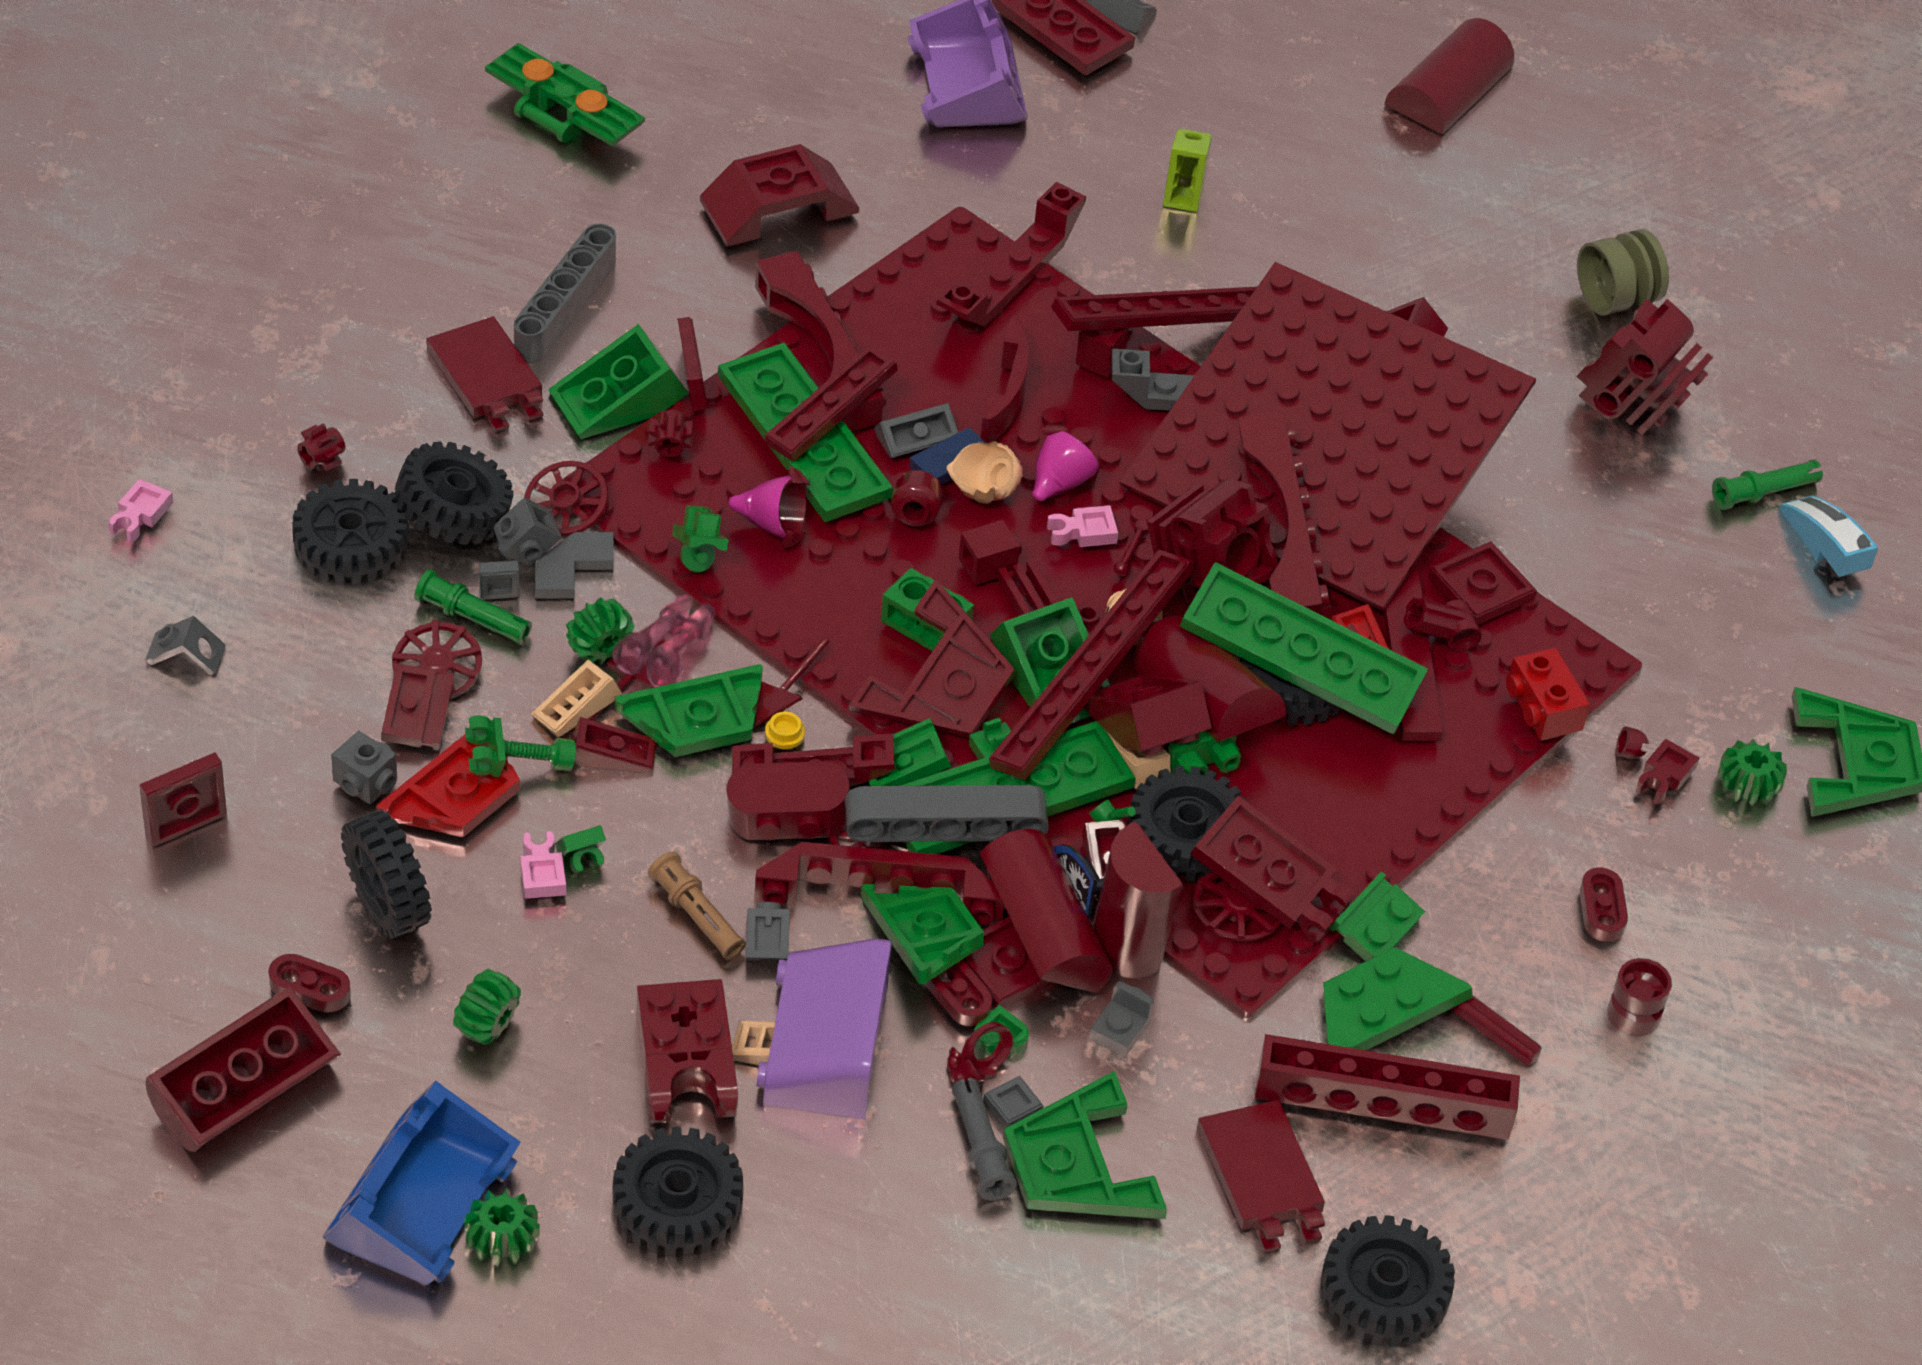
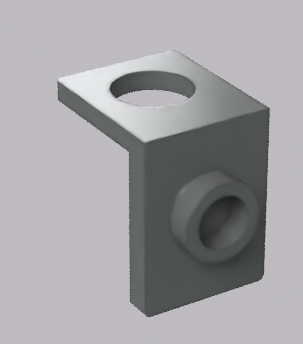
M191 616L175 624H167L157 631L145 661L152 666L185 652L208 674L213 675L217 671L226 645L195 616ZM200 638H204L211 647L212 655L210 659L204 657L200 652L198 645Z

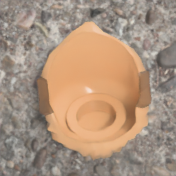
M979 441L969 444L946 467L950 477L963 494L983 504H989L992 501L1002 500L1010 496L1016 490L1017 485L1020 484L1023 476V467L1020 465V460L1014 456V453L1007 445H1002L996 441L991 443Z

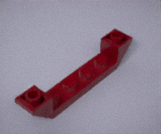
M1055 182L1037 200L1035 222L971 285L957 279L937 299L936 305L967 321L985 327L1064 247L1086 202V196Z
M800 842L757 869L755 875L754 903L774 902L786 906H795L798 881H808L817 884L851 885L859 888L864 884H875V888L894 889L896 891H899L900 885L917 886L920 888L945 887L953 888L957 895L962 896V902L979 925H993L1003 918L1004 904L994 883L967 857Z

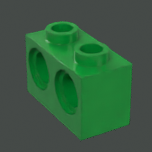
M910 568L883 594L881 621L933 651L945 633L915 616L914 610L934 580ZM944 587L973 621L974 604L967 601L963 596L957 595Z

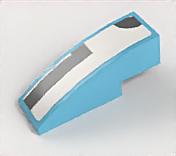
M1809 496L1780 505L1779 510L1815 560L1826 559L1838 577L1872 568L1878 546L1866 531L1839 507L1816 496Z

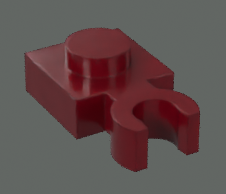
M1665 738L1646 761L1644 773L1639 777L1635 792L1640 794L1647 787L1654 788L1657 792L1653 802L1660 804L1666 797L1668 787L1676 791L1680 789L1697 768L1700 757Z

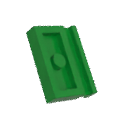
M930 718L893 734L895 769L883 776L869 780L870 786H901L951 767Z
M1382 871L1329 927L1333 932L1337 930L1344 936L1345 939L1343 941L1365 961L1391 950L1426 912L1396 884L1392 886L1384 879L1386 875Z

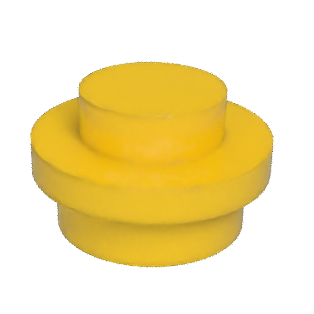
M786 711L779 712L773 715L766 724L765 737L776 748L792 749L803 742L805 727L796 714Z

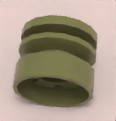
M1645 228L1618 234L1615 238L1609 237L1585 243L1579 250L1577 276L1580 289L1588 305L1599 315H1610L1628 310L1631 306H1641L1646 299L1652 303L1661 301L1666 295L1669 286V268L1666 255L1658 239Z

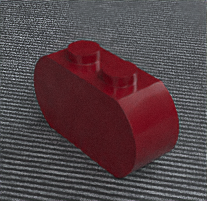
M829 761L746 764L731 775L726 787L731 827L738 835L747 840L833 837L846 827L845 796L850 791L848 777L838 765Z

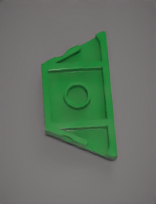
M761 664L615 696V709L674 757L752 740L763 667Z
M875 884L861 885L862 901L888 939L892 941V945L919 984L927 983L984 946V931L953 888H920L917 886L900 885L899 894L875 893Z
M1395 947L1323 982L1328 1044L1368 1050L1473 998L1472 987L1469 983Z

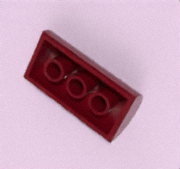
M1481 18L1468 19L1387 94L1384 105L1443 134L1513 67L1514 49L1505 32L1496 24Z
M1170 616L1159 620L1147 629L1136 645L1133 655V668L1140 675L1147 673L1202 682L1212 726L1211 729L1205 731L1217 742L1286 717L1284 701L1275 690L1227 650L1180 627L1183 616Z
M1135 821L1121 829L1112 842L1093 922V928L1112 965V973L1127 978L1146 977L1160 971L1182 888L1181 881L1140 825Z
M1020 829L1006 833L990 842L980 852L981 858L1039 979L1099 993L1111 977L1112 965L1049 837L1040 830Z
M289 986L147 1076L145 1086L151 1105L167 1131L182 1147L195 1152L337 1060L341 1053L292 987Z

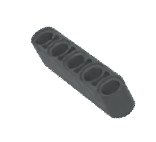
M600 223L588 226L515 318L514 345L526 362H536L547 355L615 266L616 232L609 225Z
M1032 785L863 786L850 790L845 796L847 834L851 839L860 842L993 841L1015 830L1036 829L1046 834L1049 829L1045 792L1041 788Z

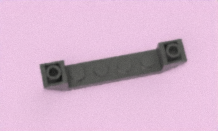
M1112 349V381L1145 409L1170 411L1194 377V375L1150 373V351Z

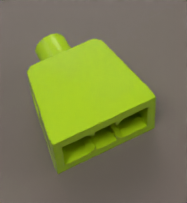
M1177 129L1171 149L1163 201L1164 207L1198 212L1207 172L1212 141L1211 134ZM1183 177L1191 178V185L1188 187L1183 186L1179 183V179Z

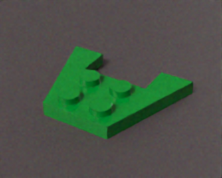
M1794 687L1791 698L1796 726L1835 728L1844 779L1809 778L1806 787L1812 817L1922 792V751L1915 721Z
M1115 1071L1004 1128L1003 1141L1027 1209L1166 1219L1167 1207L1154 1175L1118 1183L1112 1182L1090 1121L1126 1115L1128 1105Z

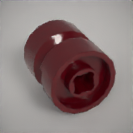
M1645 958L1632 959L1621 966L1607 1008L1608 1018L1616 1029L1630 1036L1641 1037L1651 1034L1658 1028L1672 988V979L1667 969L1660 963Z

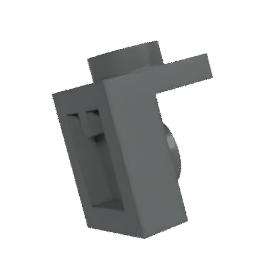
M760 902L756 904V908H748L746 916V961H787L789 954L790 909H781V904L774 902Z
M1118 981L1113 987L1110 1003L1090 1028L1089 1039L1126 1057L1150 1025L1154 999L1140 988Z

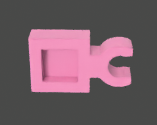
M138 479L118 502L119 512L114 514L109 520L110 534L115 535L119 529L127 528V541L132 543L140 536V526L144 524L153 527L173 504L172 492Z
M1110 505L1073 509L1072 517L1063 514L1048 516L1047 529L1053 530L1051 536L1052 545H1064L1072 539L1078 540L1079 547L1117 544L1118 530Z
M546 831V842L540 845L532 843L530 833H524L523 852L525 856H520V868L525 899L566 895L562 852L554 853L555 838L552 831Z

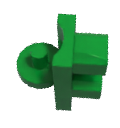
M686 505L683 525L673 524L672 536L684 544L680 552L683 565L691 571L702 572L713 564L715 558L713 546L721 551H727L728 539L719 534L721 515L712 513V510L708 507Z
M1206 731L1198 733L1199 738L1194 741L1176 744L1175 741H1172L1168 745L1171 775H1173L1174 767L1183 766L1185 773H1190L1191 766L1200 767L1199 775L1205 776L1208 770L1207 765L1214 762L1219 770L1224 773L1236 770L1239 767L1241 754L1235 744L1237 735L1217 742Z

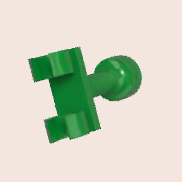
M482 715L470 717V728L465 727L468 742L472 744L488 742V747L480 746L472 749L473 759L468 758L469 769L475 775L482 776L491 773L493 777H499L507 756L548 760L551 762L552 769L570 772L574 766L576 745L572 739L556 738L553 745L504 740L501 718L494 717L493 720H490Z

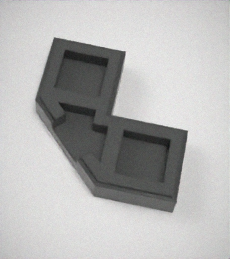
M574 532L536 560L535 598H575V570H614L613 532Z

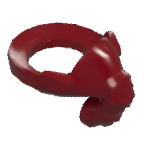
M990 1022L982 1025L966 1040L961 1053L952 1046L947 1058V1068L950 1072L951 1081L956 1083L964 1079L966 1084L968 1083V1078H973L979 1083L987 1078L995 1077L997 1075L996 1069L1008 1057L1013 1045V1035L1009 1028L999 1022ZM989 1032H997L999 1034V1043L996 1050L984 1059H977L974 1055L976 1043L983 1035Z

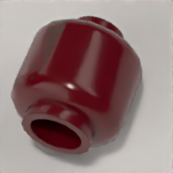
M912 470L904 473L897 480L891 498L892 512L895 517L903 524L911 527H923L930 524L938 516L943 499V490L939 480L931 473L922 470Z

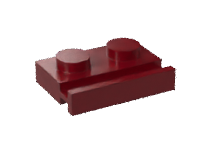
M397 663L381 732V741L421 747L422 745L431 746L433 750L439 751L454 682V673L448 672V675L438 674L436 670Z

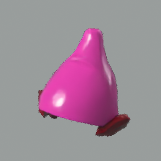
M1050 425L1041 428L1042 434L1047 435L1040 449L1035 464L1036 480L1032 496L1038 501H1045L1048 498L1066 493L1087 480L1089 485H1095L1100 469L1099 461L1081 441L1066 433L1069 428L1065 426Z
M791 465L787 470L788 476L769 480L729 499L731 510L741 514L767 533L782 538L781 544L783 549L794 546L807 534L801 530L806 514L805 487L811 484L800 470Z

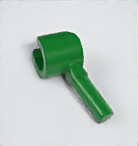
M1107 799L1092 810L1089 815L1095 822L1115 821L1133 817L1136 811L1131 806L1115 809Z

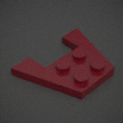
M935 578L916 606L914 613L915 616L945 634L904 694L870 674L849 704V710L910 725H915L930 718L937 731L969 738L970 734L977 732L1014 677L1015 669Z

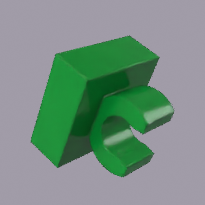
M1000 718L985 722L983 730L970 734L969 746L978 760L989 757L1011 730L1006 722L1001 723Z
M601 825L563 836L555 843L557 852H562V858L571 856L570 867L575 874L583 871L580 861L582 855H589L593 859L595 868L601 867L604 864L603 853L597 848L606 841Z

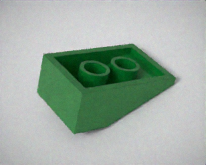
M639 324L548 389L581 439L651 418L657 413L665 411L688 394V391L659 349Z
M1073 597L1004 621L989 634L994 646L1015 669V675L1011 681L1029 707L1033 705L1089 636ZM1108 679L1099 688L1110 685ZM1083 708L1070 725L1092 716Z

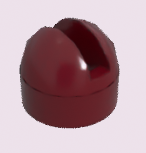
M1625 726L1620 731L1617 739L1616 754L1618 757L1629 760L1639 759L1647 753L1641 750L1642 744H1649V740L1643 731Z

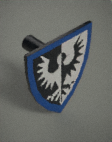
M1065 844L1054 846L1090 920L1094 897L1100 896L1104 878L1100 879L1087 857H1083L1072 846Z

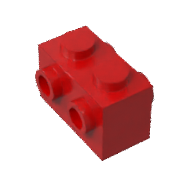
M1556 647L1514 657L1510 673L1506 677V687L1509 695L1517 700L1523 710L1525 722L1529 727H1533L1540 741L1582 731L1590 703Z

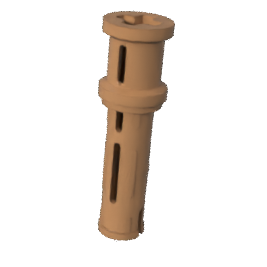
M674 851L667 852L658 857L648 870V877L651 881L659 883L669 894L668 900L673 906L683 908L726 960L738 956L745 948L746 942L735 932L722 914L703 894L701 880L695 875H690L681 865L682 860L678 853ZM706 913L720 930L716 931L703 914Z

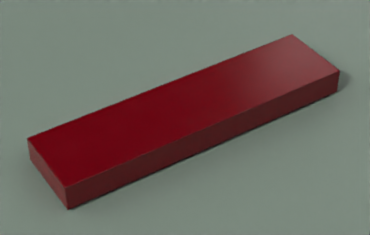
M869 344L765 434L766 444L794 462L898 371L897 362Z

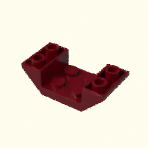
M801 144L734 160L700 195L701 204L726 246L760 238L762 216L813 203L816 204L826 221L859 213V206L832 163Z

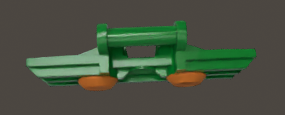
M520 43L515 44L485 66V72L524 95L517 101L514 107L515 115L520 118L527 117L556 134L557 139L564 144L581 135L583 129L607 144L614 146L645 122L644 116L609 96L605 84L570 64H562L559 61L553 63ZM560 103L567 109V121L563 123L545 111Z

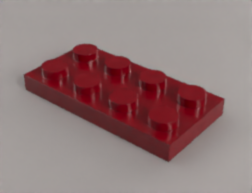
M992 0L998 12L1085 76L1134 48L1135 37L1085 0Z

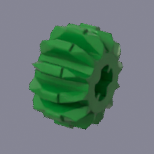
M600 597L591 605L586 602L585 608L581 611L573 612L575 619L570 620L566 624L568 644L573 652H576L585 662L589 659L591 662L596 661L598 664H602L606 658L612 657L615 659L619 651L627 650L626 643L635 638L632 631L635 625L632 622L631 615L614 598L605 601Z
M1753 738L1748 744L1737 740L1732 748H1727L1722 754L1721 764L1717 772L1718 781L1723 783L1724 793H1734L1735 802L1740 799H1746L1752 807L1757 800L1767 805L1772 797H1778V794L1783 789L1784 780L1787 775V764L1782 762V752H1771L1769 743L1764 746L1757 745Z
M489 968L484 970L482 973L475 975L473 982L467 985L464 994L459 997V1004L454 1009L453 1025L464 1036L474 1042L478 1041L484 1045L491 1043L499 1038L504 1029H507L509 1021L514 1017L515 1009L520 1004L521 988L500 972H495Z
M506 1187L502 1196H495L488 1190L484 1196L485 1201L473 1199L470 1213H467L464 1218V1230L466 1231V1244L469 1249H476V1255L480 1261L492 1256L493 1261L498 1267L502 1258H509L516 1264L519 1259V1253L531 1255L534 1241H537L540 1236V1224L538 1223V1211L535 1205H527L524 1193L511 1198L510 1192Z

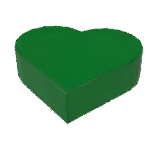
M1000 1005L975 1027L974 1032L982 1025L990 1022H999L1008 1027L1013 1035V1045L1010 1054H1019L1028 1046L1030 1033L1028 1027ZM989 1032L983 1035L976 1043L975 1048L983 1054L991 1055L998 1046L999 1034L997 1032Z

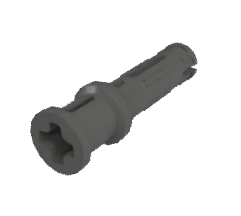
M968 1078L970 1090L967 1091L965 1081L962 1079L953 1085L952 1093L956 1099L972 1148L968 1156L969 1163L974 1170H977L980 1180L978 1184L980 1196L989 1201L1000 1200L1011 1195L1016 1190L1017 1181L1015 1175L1008 1171L1005 1162L1008 1156L1005 1146L995 1138L979 1090L978 1081Z

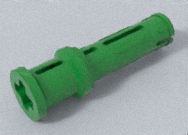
M1815 459L1759 474L1755 471L1747 470L1743 471L1739 477L1731 479L1726 477L1716 478L1712 484V495L1718 508L1728 510L1734 504L1740 502L1757 503L1765 494L1811 483H1819L1822 480L1823 472L1821 470L1808 473L1812 469L1821 467L1820 463Z
M428 569L425 571L416 586L414 593L415 601L419 603L427 601L443 609V613L449 617H456L457 615L465 617L478 625L507 637L519 645H522L523 641L527 640L531 632V621L518 617L509 611L469 593L466 585L462 583L453 584L438 577L435 570Z

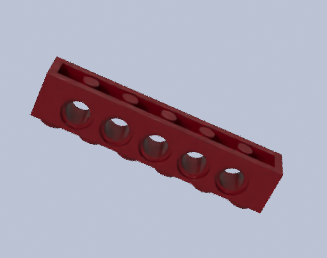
M1265 1034L1259 1060L1254 1098L1268 1101L1279 1100L1280 1103L1509 1140L1518 1111L1520 1075Z

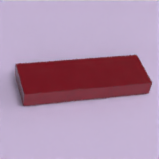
M690 316L678 318L693 411L706 409L708 404L693 319H690Z

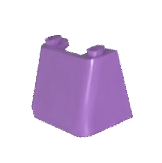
M957 0L909 20L912 35L908 36V42L914 55L920 54L924 60L930 93L924 96L925 103L921 104L923 115L928 124L933 122L938 128L1016 125L1028 120L1013 46L1007 29L991 0Z
M874 938L789 952L787 961L779 960L776 985H781L782 990L768 1062L760 1061L756 1087L764 1088L763 1105L866 1119L869 1101L868 1092L872 1078L882 1006L884 1000H886L891 940Z

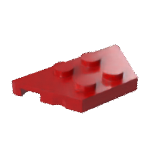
M465 733L377 804L376 810L388 812L391 815V819L394 818L397 823L464 837L520 791V779L514 767L508 763V756L499 777H493L491 773L482 776L473 774L469 769L468 758L473 759L472 749L480 746L488 747V742L472 744L467 741Z

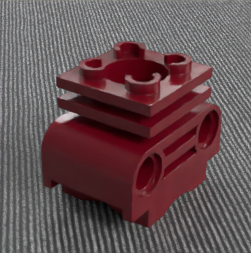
M1646 299L1634 312L1632 322L1620 327L1603 346L1600 357L1595 361L1589 362L1576 376L1587 386L1578 396L1596 412L1609 419L1619 417L1638 398L1641 404L1626 419V422L1632 425L1649 408L1652 413L1636 430L1643 435L1652 425L1658 429L1669 418L1664 412L1670 406L1677 410L1691 395L1686 388L1692 382L1698 386L1705 379L1708 373L1704 368L1713 357L1707 353L1690 371L1686 366L1702 347L1696 343L1680 361L1675 356L1693 336L1694 327L1692 322L1668 299L1659 308Z
M1226 478L1215 487H1208L1204 490V485L1197 483L1147 521L1154 555L1160 549L1190 559L1193 562L1194 571L1177 590L1179 591L1182 588L1184 598L1189 606L1215 562L1264 586L1270 584L1269 578L1278 566L1277 554L1270 539L1271 521L1268 506L1256 502L1253 485Z

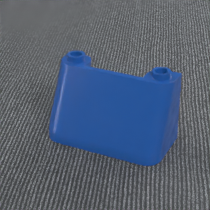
M435 1080L404 1111L328 1226L323 1239L337 1249L426 1286L433 1280L440 1283L455 1263L450 1258L453 1248L450 1246L464 1225L466 1214L470 1213L473 1199L479 1200L485 1189L495 1179L503 1182L517 1163V1160L512 1156L521 1142Z

